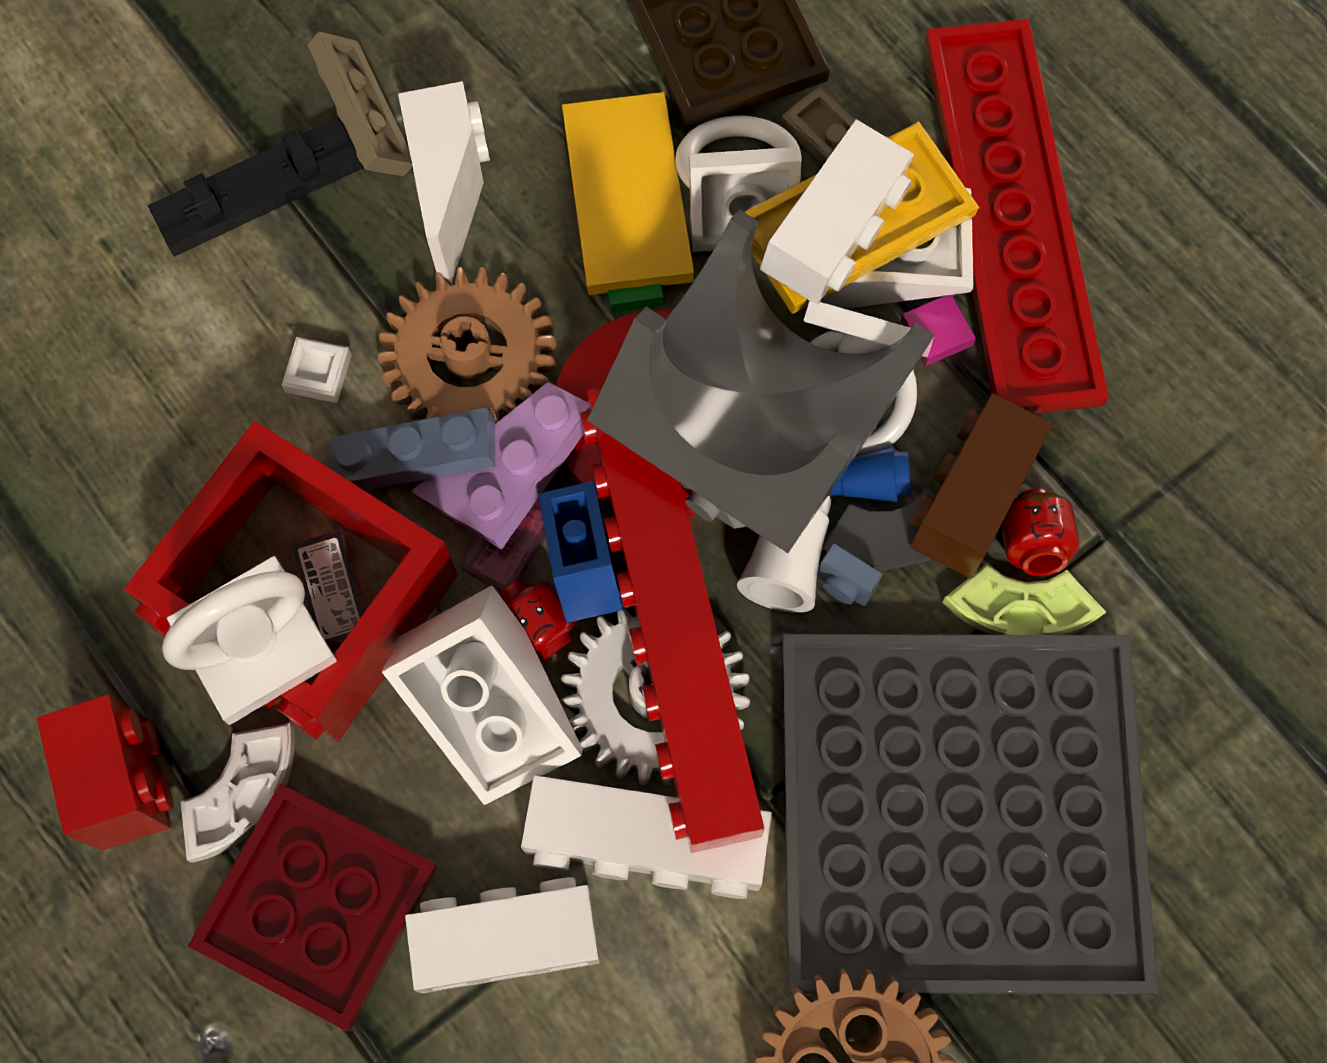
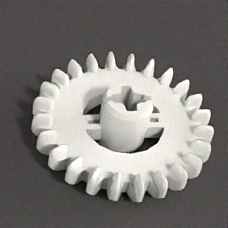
M623 608V610L617 611L619 624L615 626L603 616H597V626L601 633L600 638L589 635L586 632L580 633V641L588 653L580 654L571 651L567 655L569 662L580 672L563 674L561 676V682L566 687L577 691V693L563 697L560 703L563 706H567L570 710L580 711L569 722L574 731H588L579 741L583 751L600 747L595 760L596 767L602 768L615 759L618 761L616 769L617 779H624L632 768L638 769L639 783L645 786L653 771H658L661 777L655 744L663 743L665 739L663 732L649 733L631 726L620 716L614 704L613 686L618 673L623 668L630 677L629 692L631 704L638 714L648 719L641 686L645 685L643 676L647 681L651 680L647 662L639 664L635 662L628 629L639 627L637 617L633 618L626 608ZM729 631L718 635L722 651L730 642L731 634ZM736 651L723 654L722 652L736 710L745 709L749 706L750 699L733 691L747 685L750 677L747 673H731V670L742 661L743 653ZM738 718L740 729L742 730L744 722ZM672 778L662 780L663 784L669 786Z

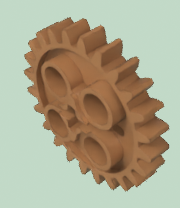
M838 969L836 987L828 989L824 980L819 975H815L814 988L816 994L808 997L797 987L791 989L797 1007L790 1011L785 1007L775 1005L773 1010L782 1026L780 1029L762 1027L760 1031L762 1038L773 1046L772 1050L754 1052L755 1063H797L802 1056L808 1053L823 1055L827 1059V1063H840L819 1035L820 1030L827 1027L835 1035L853 1063H957L952 1056L937 1053L951 1042L950 1036L945 1030L928 1032L939 1018L932 1008H928L915 1014L921 999L919 994L911 989L900 999H897L898 982L892 976H889L884 981L880 989H876L874 976L868 969H864L858 985H852L845 970ZM858 1015H869L876 1019V1029L871 1038L861 1043L849 1041L845 1037L847 1024Z

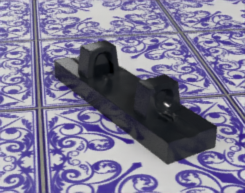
M340 118L332 119L302 133L300 128L281 136L283 143L210 177L205 178L203 173L183 182L186 188L147 205L173 256L182 254L363 169L364 166L357 158L356 149ZM291 161H293V163H294V165H295V167H296V170H297L298 174L296 173L294 167L292 166ZM215 197H217V199H218V201H219V203H220L222 209L220 208V206H219V204H218V202H217V200H216Z

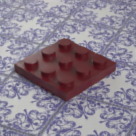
M279 784L191 938L188 947L333 1025L350 1032L406 928L405 915L414 913L438 865L304 795Z

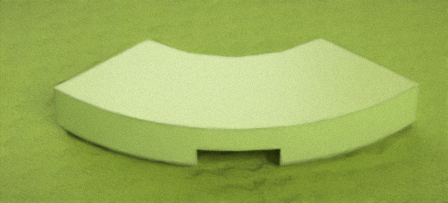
M988 563L977 570L972 579L968 578L948 594L942 602L962 621L989 635H1072L1091 626L1106 613L1067 570L1049 580L1024 582L1004 576Z

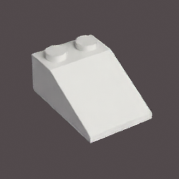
M463 81L398 94L428 245L436 273L440 272L449 285L452 284L484 184L480 163L490 161L478 101L467 103Z
M966 188L971 195V188ZM972 218L842 287L839 292L835 291L823 297L820 302L836 307L855 308L971 292L973 289Z
M492 585L396 639L382 673L484 805L533 781L534 775L543 776L582 755L583 749L526 631Z

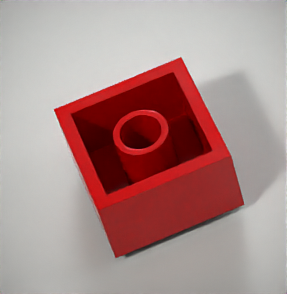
M109 694L36 717L63 835L103 851L171 828L167 811L174 808V801L165 776H158L153 755L160 753V745L155 728L150 720L144 721L142 717L135 713L133 708H127Z

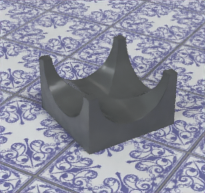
M739 210L730 219L704 267L667 319H664L648 307H645L634 318L587 421L786 553H789L872 434L935 335L915 323L894 344L884 349L864 354L834 352L820 348L802 339L776 317L758 288L752 265V244L759 221Z

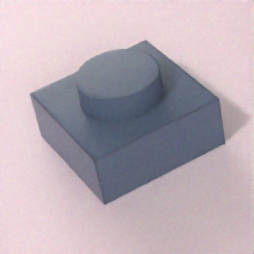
M833 544L821 562L817 578L824 582L823 588L835 599L845 604H852L855 601L865 608L877 590L883 574L841 547Z

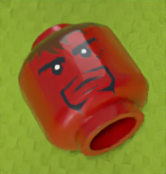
M1044 489L1026 490L1013 500L1001 523L1007 559L1015 567L1023 569L1027 574L1033 576H1047L1063 570L1079 550V536L1073 507L1065 497Z

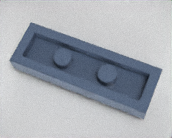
M487 407L330 437L329 468L364 491L495 467V418Z

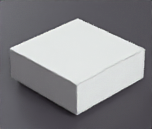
M296 337L282 382L285 393L338 403L352 357L349 347Z

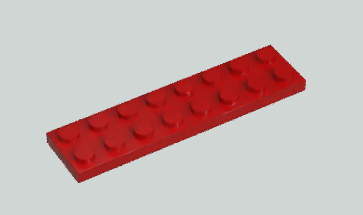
M1029 19L927 29L925 46L947 162L965 188H971V196L979 206L975 216L972 217V294L991 395L993 393L1033 414L1104 406L1109 399L1030 21Z

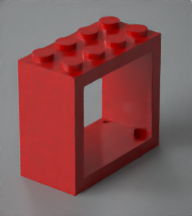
M254 420L128 582L124 590L139 603L133 613L151 625L150 628L165 637L171 627L167 617L190 605L185 600L275 483L398 562L399 566L334 653L337 662L322 670L318 677L314 676L309 684L303 681L264 705L271 709L274 703L278 701L280 703L276 709L289 718L288 721L315 740H318L324 732L339 742L385 678L382 670L396 639L426 621L458 574L444 541Z

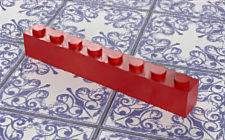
M602 387L587 390L589 410L579 412L586 446L597 444L601 463L591 465L598 498L609 497L613 511V517L604 518L610 552L622 551L626 571L616 573L623 608L634 606L639 627L628 629L636 664L647 662L652 684L641 686L648 720L650 722L660 719L665 742L655 744L662 780L674 779L679 800L668 804L675 839L687 838L690 853L760 838L765 828L681 482L587 421Z

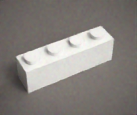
M534 775L521 848L526 855L535 856L534 866L545 869L569 871L570 862L594 865L592 874L603 878L628 880L629 871L652 874L651 884L656 886L686 890L688 880L712 884L711 893L714 895L747 899L748 890L759 891L762 886L772 812L761 811L765 828L762 837L690 853L687 838L676 840L672 827L668 804L679 801L677 797Z

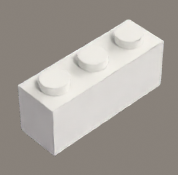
M856 119L768 242L760 270L816 305L819 304L830 287L839 292L856 265V262L850 258L856 248L860 246L868 250L885 220L879 217L885 206L888 205L895 210L907 193L913 180L905 176L914 154Z
M560 878L540 883L541 893L517 897L516 888L510 887L480 893L481 903L457 907L456 898L454 897L434 899L420 903L421 913L405 915L414 991L423 994L600 964L591 894L588 885L576 887L575 878Z

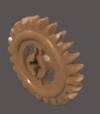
M460 266L457 268L455 285L450 286L440 272L435 274L436 291L431 292L420 281H417L415 286L420 301L415 303L404 295L399 296L400 306L406 316L401 317L391 312L386 314L389 326L396 333H379L381 344L390 351L379 352L377 355L379 364L384 368L390 369L382 373L383 384L390 388H397L391 394L393 402L397 405L410 403L406 409L408 418L418 419L427 413L426 419L487 407L495 418L496 424L500 421L501 416H506L517 405L533 394L531 390H539L548 383L547 377L540 373L550 372L556 367L555 359L551 355L545 354L552 352L556 348L557 342L553 335H545L552 327L551 318L548 315L537 318L542 309L540 299L537 297L533 298L523 305L527 296L526 287L523 283L518 284L508 294V279L505 273H501L493 286H489L486 270L480 267L474 283H469L463 268ZM481 322L490 324L503 335L507 347L491 345L489 334L485 325ZM429 360L445 362L449 372L456 378L464 381L479 379L490 368L499 369L500 371L490 381L476 387H457L445 383L433 373Z

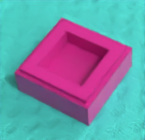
M952 295L943 296L908 311L902 315L900 321L903 326L910 328L917 323L935 335L927 358L921 356L924 366H928L973 346L976 339Z

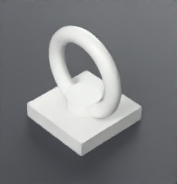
M741 115L725 116L698 125L682 139L677 148L675 164L679 177L690 189L692 252L713 251L730 219L739 210L745 212L800 183L801 151L797 141L787 130L763 118ZM727 137L755 138L774 147L773 149L699 153L703 147L711 142Z
M809 301L804 318L805 322L831 330L812 340L811 344L826 350L846 354H864L884 349L900 340L911 329L910 327L822 302L816 305ZM933 339L923 353V357L927 358ZM913 370L894 398V404L889 416L880 427L872 432L856 456L889 448L907 429L913 417L917 401V383Z
M275 556L167 617L171 627L166 633L162 644L164 658L170 665L183 670H196L222 719L229 725L337 662L303 603L305 597L303 583L295 575L285 572Z

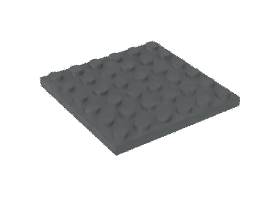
M783 634L782 690L788 993H792L791 989L797 987L804 993H815V975H819L824 980L828 989L836 987L838 969H844L851 984L858 985L864 969H868L874 976L876 989H880L889 976L894 977L898 982V994H905L911 989L915 990L918 994H1158L1130 635Z

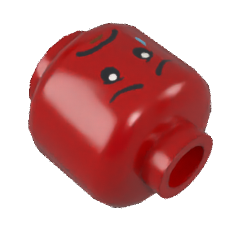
M520 578L499 593L500 597L526 631L541 663L573 640L569 632L572 630L575 621L566 622L558 593L549 582L538 581L527 586L524 580Z

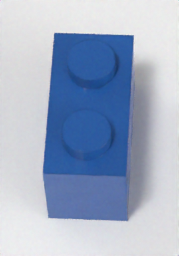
M594 481L538 494L553 580L566 622L623 610L613 558L608 544L604 518Z

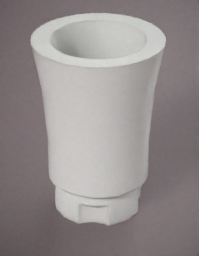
M830 496L826 498L789 553H786L761 535L759 536L752 556L737 583V588L741 594L759 605L783 612L803 613L814 608L817 573L822 546L829 524L827 515L831 506Z

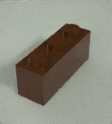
M993 393L982 412L972 408L957 435V438L966 442L960 454L949 450L934 477L935 481L943 484L936 498L925 493L910 521V524L919 528L910 548L972 579L1053 423Z

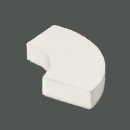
M291 723L233 733L231 756L220 778L202 794L181 801L187 861L193 863L221 854L251 835L278 785H287L295 753V728Z

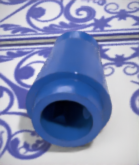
M894 447L856 456L833 488L832 496L843 495L846 497L898 502L897 496H911L908 451L894 452Z

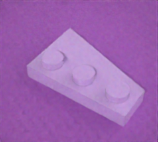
M550 382L546 383L495 424V467L426 479L414 488L411 493L420 502L502 549L539 498L538 494L544 491L584 435L579 412L588 411L589 403Z

